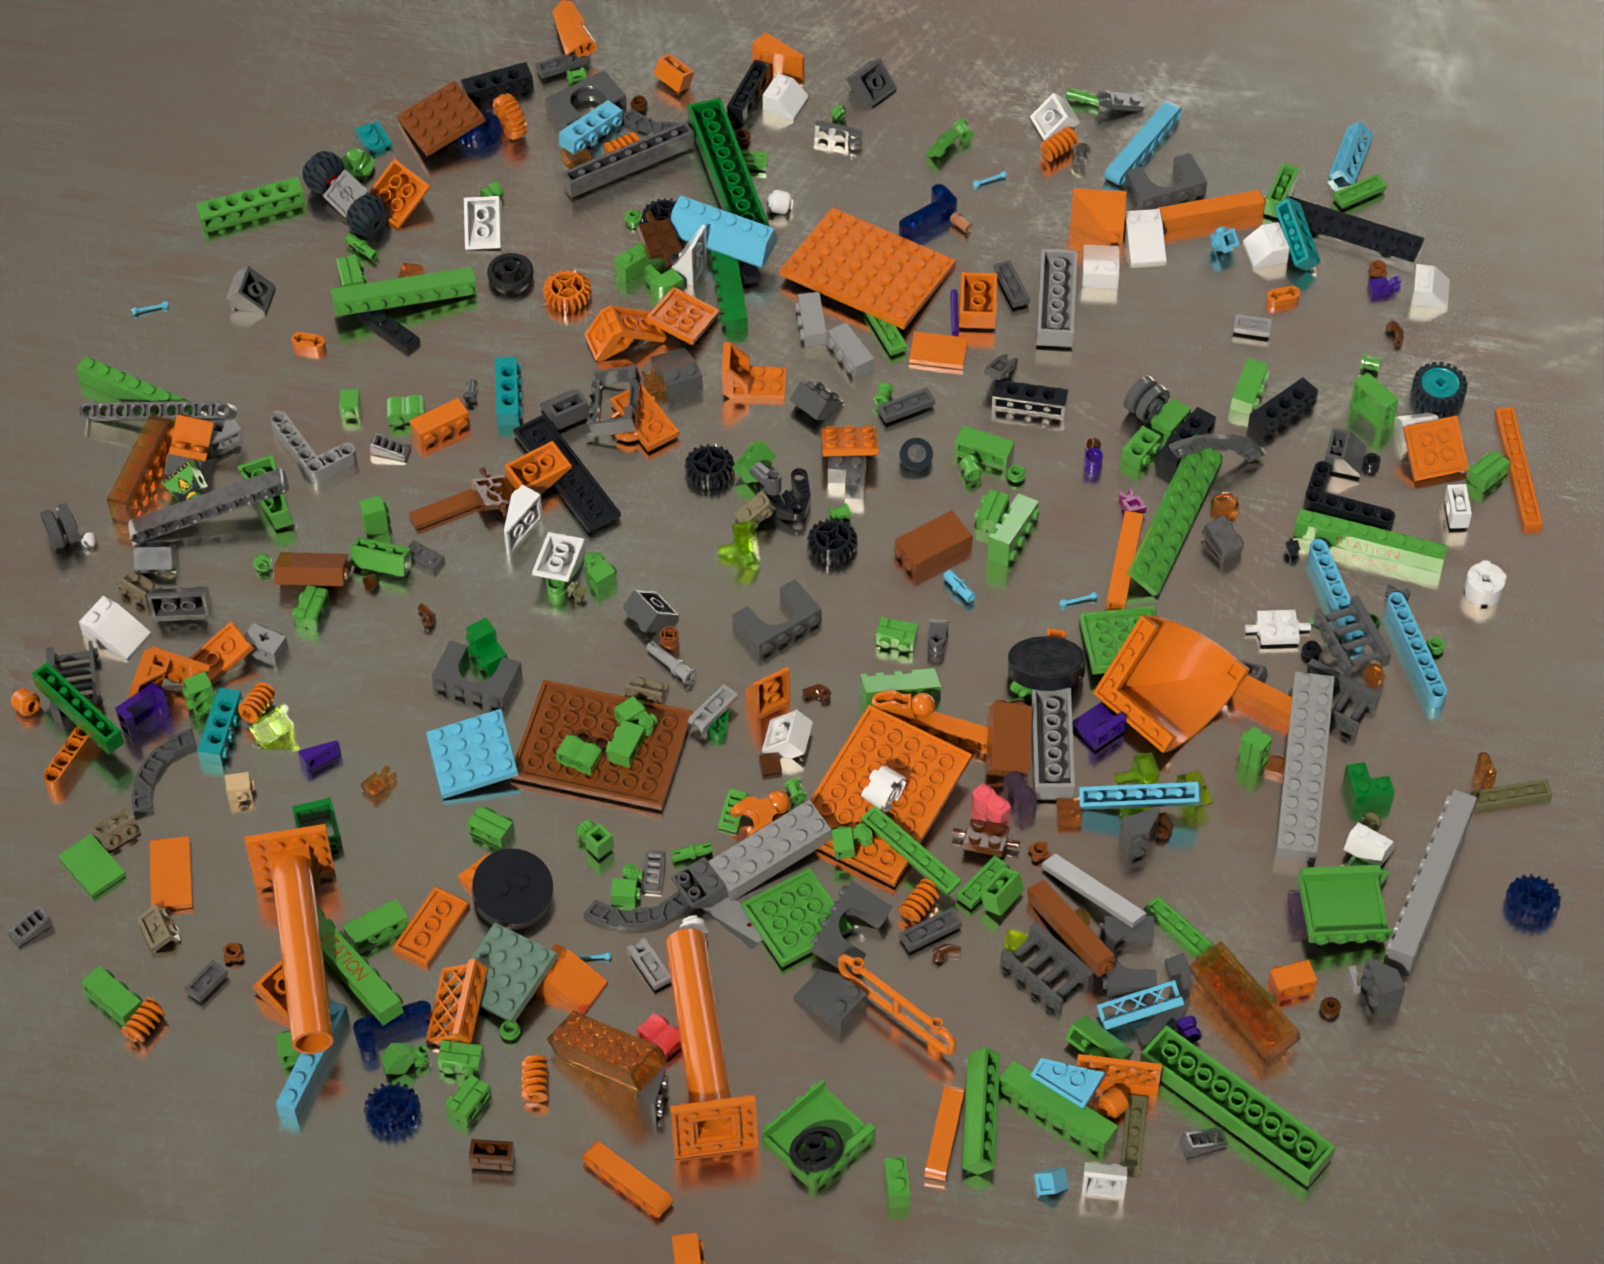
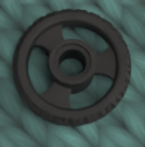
M504 253L495 257L487 269L490 283L497 289L504 291L520 290L531 282L534 274L531 261L524 257V255L516 253ZM495 271L502 273L503 282L495 278L493 274ZM527 271L525 277L520 280L519 272Z
M817 1126L804 1130L791 1143L789 1149L791 1161L796 1168L804 1172L815 1173L829 1169L842 1156L844 1150L843 1140L836 1130L829 1127ZM823 1137L832 1138L836 1146L834 1148H827ZM804 1143L805 1151L798 1153L800 1146Z

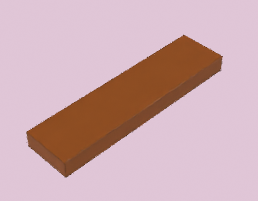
M471 488L409 512V515L418 530L481 504Z

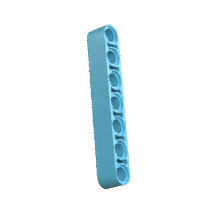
M1165 101L1108 166L1104 178L1121 186L1125 182L1126 171L1139 166L1179 119L1182 108Z
M1315 539L1310 543L1308 559L1331 612L1348 608L1351 598L1325 541ZM1351 615L1335 620L1338 628L1356 623L1354 616ZM1359 630L1343 635L1345 643L1365 637L1363 632ZM1365 645L1349 651L1360 653L1364 650Z
M1393 592L1388 596L1386 613L1427 703L1432 708H1441L1445 703L1447 695L1445 683L1404 595L1399 592Z

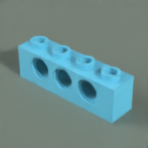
M607 100L559 132V145L572 155H575L603 135L622 124L623 110Z

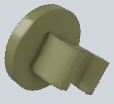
M578 580L575 583L571 581L566 591L569 598L573 595L576 599L581 600L586 588L578 585Z
M1371 812L1362 816L1361 824L1375 832L1380 829L1381 819L1376 813Z

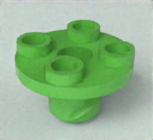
M359 148L350 149L341 159L345 169L360 181L366 180L375 168L373 157Z

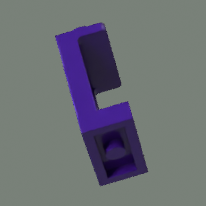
M154 682L115 707L121 730L132 742L139 738L137 726L158 712H162L166 717L170 716V704L166 700L167 693Z

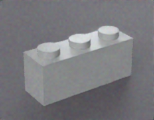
M819 292L798 294V302H795L796 313L799 312V315H797L798 326H802V329H800V339L804 340L805 347L827 345V333Z
M847 323L828 330L827 345L835 351L838 360L845 364L848 373H851L856 379L874 370V357Z

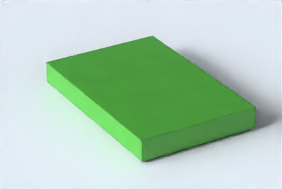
M92 833L58 855L61 862L92 898L126 876L125 871Z

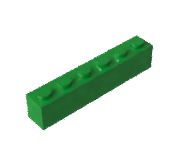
M710 250L711 257L715 258V260H712L713 271H717L714 277L715 284H719V287H717V297L721 298L719 310L723 311V314H721L722 325L726 326V332L748 330V318L738 260Z
M48 662L31 673L35 686L108 755L124 744L121 730Z

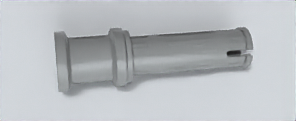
M651 641V644L648 643L646 651L669 667L671 673L679 676L684 684H690L697 675L695 669H690L683 660H677L655 641Z

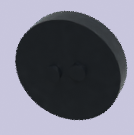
M1051 636L1032 637L1016 643L1008 653V674L1016 683L1029 689L1039 691L1063 690L1076 685L1083 679L1086 656L1077 644L1069 640Z
M503 849L487 856L477 867L472 882V900L478 913L490 924L494 925V923H497L509 930L526 928L539 921L547 912L553 894V880L548 867L539 857L521 849Z

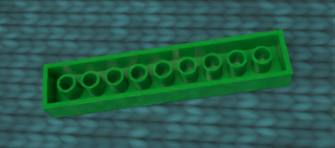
M721 97L687 105L688 121L694 132V137L721 209L769 226Z

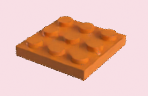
M673 286L647 315L646 322L693 345L719 316L720 310Z
M1458 416L1402 427L1414 482L1469 469Z
M847 425L838 428L835 426L821 428L823 456L878 455L877 427L871 425H864L862 427Z

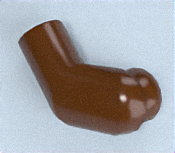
M1391 320V322L1386 324V329L1389 332L1394 331V343L1402 345L1404 330L1397 321Z
M422 602L417 608L424 615L421 623L425 627H431L435 622L436 614Z
M821 684L802 689L805 699L811 696L828 699L831 696V690Z
M1162 812L1159 816L1161 827L1159 830H1156V834L1160 839H1166L1170 836L1173 825L1166 812Z
M951 944L938 946L933 950V959L942 961L945 954L960 956L961 946Z

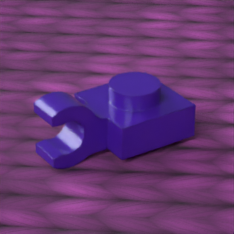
M1394 276L1388 281L1386 277L1368 280L1372 298L1390 295L1391 290L1401 289L1399 284L1402 283L1400 276Z

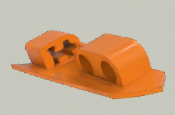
M561 0L552 11L565 55L568 56L573 51L577 57L594 53L597 49V44L586 29L583 17L572 1Z

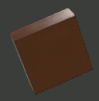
M778 752L759 755L762 775L782 772Z

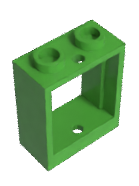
M1369 373L1356 378L1350 405L1380 431L1384 430L1395 422L1399 398Z

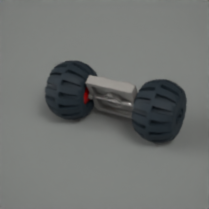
M321 151L313 155L303 167L302 176L307 187L315 193L324 194L323 197L346 218L348 226L355 234L367 237L386 225L389 219V209L385 201L376 195L370 194L345 169L344 163L339 156L329 151Z

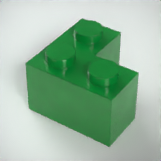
M485 617L466 627L467 636L465 638L468 643L470 656L476 658L479 668L482 671L485 670L489 676L496 672L502 658H507V654L497 642L495 628Z
M1366 762L1346 765L1344 781L1353 810L1392 805L1395 791L1390 776L1370 778Z

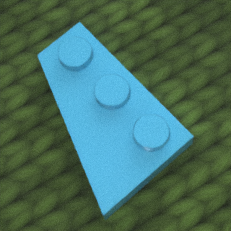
M1041 1058L1030 1076L1085 1109L1106 1073Z

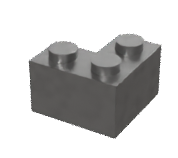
M829 456L828 483H844L845 498L864 499L866 456Z

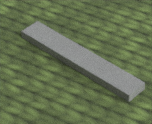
M1056 853L1042 863V869L1130 927H1135L1146 918V912Z

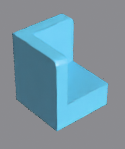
M1065 1167L1048 1168L1034 1174L1038 1195L1056 1194L1069 1187Z

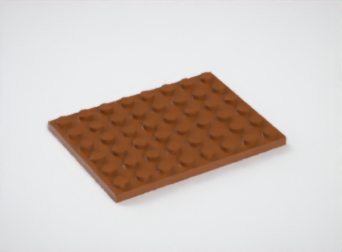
M543 679L515 757L519 775L512 777V779L662 810L690 726L688 719L693 714V710L637 699L645 705L648 714L652 713L656 717L658 723L655 724L653 733L646 736L631 767L627 768L608 761L606 747L609 741L612 742L616 727H620V723L615 719L614 708L630 697ZM567 735L578 736L583 742L597 744L602 750V758L592 775H587L575 768L565 766L556 760V752Z

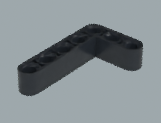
M1325 461L1315 464L1305 493L1304 510L1392 531L1395 513L1391 509L1327 493L1326 489L1330 479L1331 465Z

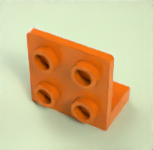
M178 414L176 416L169 454L206 461L214 422Z

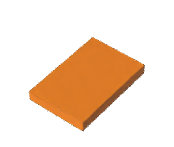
M914 331L909 363L963 369L968 338Z
M230 621L194 653L190 659L210 665L207 676L213 686L249 654L254 647L235 623Z

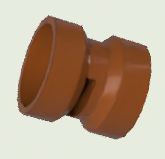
M666 626L660 631V645L668 653L675 652L679 648V632L672 626Z

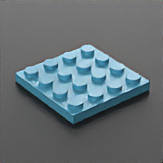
M501 709L426 732L443 799L519 775Z

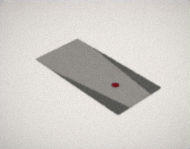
M729 897L713 907L702 908L750 949H753L763 940L738 901L734 900L731 902Z

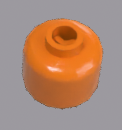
M20 688L13 694L11 705L20 714L31 716L40 707V697L30 689Z
M1110 1088L1099 1097L1098 1109L1103 1116L1115 1119L1128 1110L1129 1095L1123 1089Z

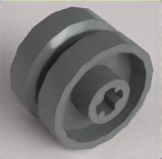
M1144 376L1134 383L1128 391L1124 400V407L1132 414H1136L1144 423H1149L1156 414L1158 415L1161 412L1164 404L1168 403L1170 392L1162 385H1158L1152 377Z
M66 503L56 506L57 519L50 509L40 512L43 525L55 551L65 547L63 535H65L70 544L81 541L77 524Z

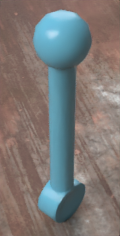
M1002 171L999 175L981 181L975 180L973 186L978 188L980 184L1001 177L1006 178L1007 172Z
M164 301L162 302V304L148 306L138 309L134 307L132 308L131 312L132 314H137L141 311H147L157 308L167 309L169 307V303Z
M1092 592L1091 595L1067 601L1062 599L1059 604L1060 607L1065 608L1067 604L1090 598L1097 599L1098 594Z
M606 952L605 954L601 955H587L578 957L581 960L602 958L610 960L612 955L610 952Z

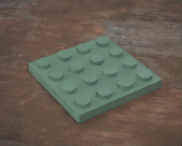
M494 923L470 958L476 959L488 967L479 1006L514 1024L559 955L526 937ZM466 972L461 976L462 980L465 978ZM457 981L451 989L454 990L460 982Z

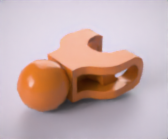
M889 690L876 693L872 698L873 707L906 723L910 720H916V715L918 717L929 716L935 708L934 699L927 693H919L912 698L911 694H901L898 691Z
M775 790L763 799L746 797L734 805L729 812L734 818L746 815L753 820L754 827L746 835V837H749L772 823V819L776 815L786 813L790 807V798L784 791Z

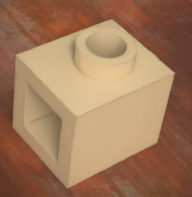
M249 772L225 775L226 792L229 802L253 799L252 791H255L254 779H250Z

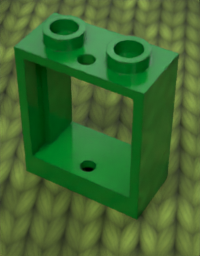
M331 797L292 806L297 828H302L301 822L330 815L334 835L328 836L330 848L335 850L338 847H342Z

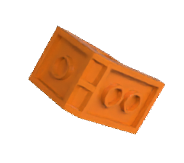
M611 305L600 310L584 334L596 361H604L627 349L633 339L663 343L667 337L664 330L646 322L647 315L651 311Z
M724 342L722 362V387L724 395L730 399L785 400L787 367L750 366V357L732 342Z
M157 647L146 649L143 652L133 679L128 699L153 682L158 687H161L164 678L173 683L184 685V679L202 672L207 674L210 665Z

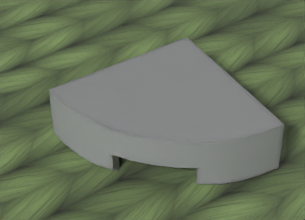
M1356 965L1350 966L1347 972V980L1353 994L1360 993L1361 984L1359 985L1356 978L1359 975Z

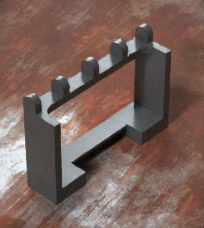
M636 365L594 371L596 379L591 380V386L596 387V391L590 392V398L595 399V404L589 405V412H594L593 418L587 419V425L590 430L586 431V437L594 438L636 431L641 376ZM629 382L628 406H625L624 417L599 421L602 386Z

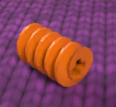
M1064 127L1041 142L1040 149L1042 155L1047 161L1052 162L1059 155L1068 152L1069 148H1074V144L1077 145L1079 142L1078 137L1073 129Z
M633 131L629 132L628 135L624 134L622 137H617L616 140L612 139L610 143L605 142L604 153H610L640 139Z
M259 682L254 686L238 706V712L242 719L254 724L261 718L274 701L275 690L273 687L264 682Z
M921 879L920 883L911 891V894L902 902V905L898 907L899 913L908 920L920 922L921 917L926 915L925 911H929L930 905H934L935 900L940 897L936 885L929 879Z
M147 997L146 1002L141 1004V1008L136 1010V1014L131 1016V1020L126 1022V1026L121 1028V1032L133 1042L138 1040L144 1042L143 1034L146 1036L150 1035L147 1028L155 1029V1025L152 1022H161L157 1016L165 1017L162 1007L155 1000Z
M531 1055L522 1061L521 1096L526 1101L540 1103L548 1099L546 1095L548 1092L546 1087L548 1084L546 1080L548 1077L546 1072L548 1070V1065H546L548 1059L545 1056Z

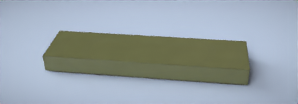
M1547 779L1470 792V795L1477 797L1474 807L1475 811L1549 800L1553 796Z
M1128 1094L1129 1108L1125 1113L1120 1165L1127 1167V1173L1141 1174L1149 1096Z

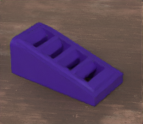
M337 740L298 751L299 760L307 772L341 755L340 745Z

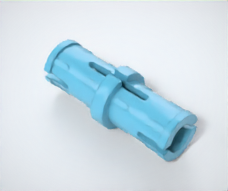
M952 569L944 573L943 578L953 587V591L959 593L967 603L972 602L976 598V594L966 585V581L960 579Z

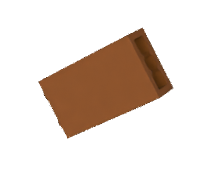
M951 510L896 538L894 552L898 558L904 561L907 570H911L916 576L971 548L973 535Z
M280 552L274 565L275 584L343 586L345 580H348L352 563L348 561V554Z
M1002 699L994 701L989 706L986 774L1024 779L1030 774L1032 706H1028L1023 702L1007 703L1006 700Z

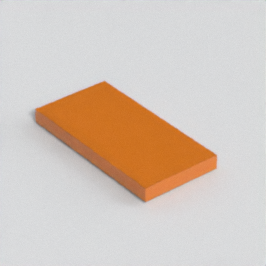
M190 837L150 840L151 907L156 904L168 910L193 908Z
M435 886L392 947L393 951L428 968L470 907V903Z

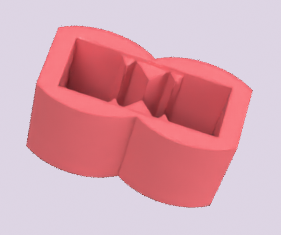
M981 784L972 791L973 809L980 815L986 816L988 822L1005 825L1010 820V804L1003 797L997 796L990 786Z
M653 1013L636 1029L637 1036L646 1045L653 1048L661 1057L668 1060L681 1048L678 1027L673 1028L668 1025L669 1022L664 1016H658Z

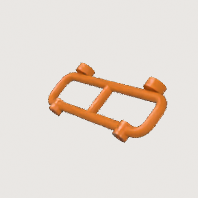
M846 954L839 956L838 968L842 976L866 992L868 997L928 1042L927 1051L930 1055L939 1056L943 1053L952 1056L955 1054L956 1040L943 1027L941 1018H931L864 967V960L862 958H852ZM846 963L852 967L853 973L861 974L893 998V1005L867 986L863 979L854 976L847 969ZM901 1005L927 1024L933 1034H940L945 1038L948 1046L941 1039L934 1037L901 1012Z

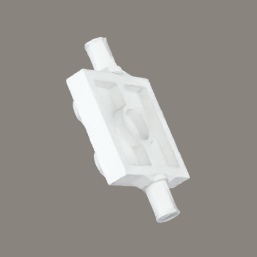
M1295 610L1257 611V624L1245 625V633L1257 632L1261 645L1299 644V632L1311 631V623H1299Z

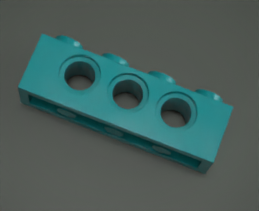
M1287 198L1274 206L1290 248L1294 265L1308 271L1321 263L1301 204Z
M516 356L495 358L496 417L498 426L520 425L519 417H523L522 406H519V403H522V392H518V389H522L521 378H518V375H521V364H517Z
M225 688L217 689L197 750L201 763L223 766L224 759L228 758L229 744L234 740V728L239 725L240 720L238 706L244 700L242 699L241 691Z

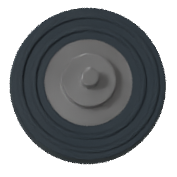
M922 438L907 440L900 449L901 463L911 471L926 469L933 459L931 445Z

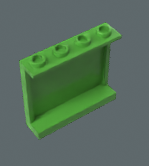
M1380 865L1310 867L1301 869L1297 879L1309 943L1323 945L1328 942L1343 944L1348 941L1364 943L1368 940H1375L1376 942L1388 940L1393 933V929H1388L1378 879L1381 874Z
M823 1079L819 1083H814L804 1096L796 1098L791 1107L783 1109L779 1113L778 1118L773 1122H768L763 1127L762 1140L815 1190L875 1138L876 1128L871 1123L865 1125L825 1087V1080ZM817 1126H825L836 1130L843 1140L844 1150L841 1158L835 1165L815 1173L804 1172L794 1166L790 1158L789 1149L792 1141L798 1134ZM823 1137L827 1148H834L836 1146L832 1138ZM804 1143L800 1146L798 1153L805 1151Z

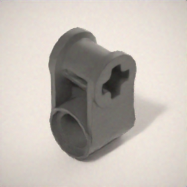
M929 620L928 652L932 656H941L945 651L949 621Z

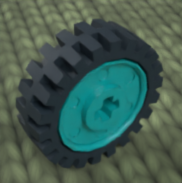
M1432 362L1431 365L1427 363L1425 367L1421 366L1416 371L1412 383L1411 392L1416 403L1419 402L1418 406L1421 408L1425 406L1424 410L1426 411L1432 409L1431 413H1436V410H1439V414H1443L1444 410L1446 413H1450L1451 409L1453 411L1457 410V407H1460L1464 402L1467 393L1468 383L1461 370L1457 371L1458 368L1456 366L1451 368L1449 363L1444 366V362H1439V365L1436 362Z

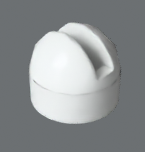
M84 533L81 535V542L85 548H91L96 545V534Z

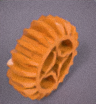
M508 93L495 98L493 110L499 126L508 138L512 140L522 138L527 134L528 128L524 112L519 106L518 101Z
M568 269L565 272L560 270L558 274L553 272L552 276H548L543 288L544 299L548 306H552L553 310L558 309L559 312L565 310L567 313L569 310L575 312L576 308L581 310L582 305L586 306L587 301H590L592 293L591 284L586 275L583 276L581 272L576 273L575 269L572 272H569Z

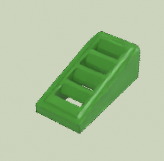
M729 789L718 829L737 833L743 815L734 818L727 813H730L729 811L732 808L730 805H736L748 797V793ZM725 819L734 821L735 824L725 822Z

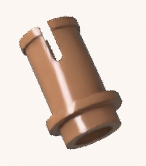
M954 212L951 215L950 221L952 225L958 226L965 233L971 230L972 223L963 218L961 213Z

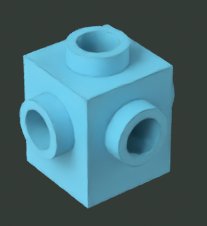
M1221 226L1216 228L1214 233L1210 234L1211 245L1215 251L1227 253L1232 251L1233 247L1240 245L1234 228Z

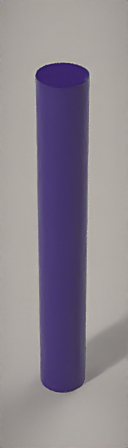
M952 289L950 291L952 334L957 335L959 334L958 291Z

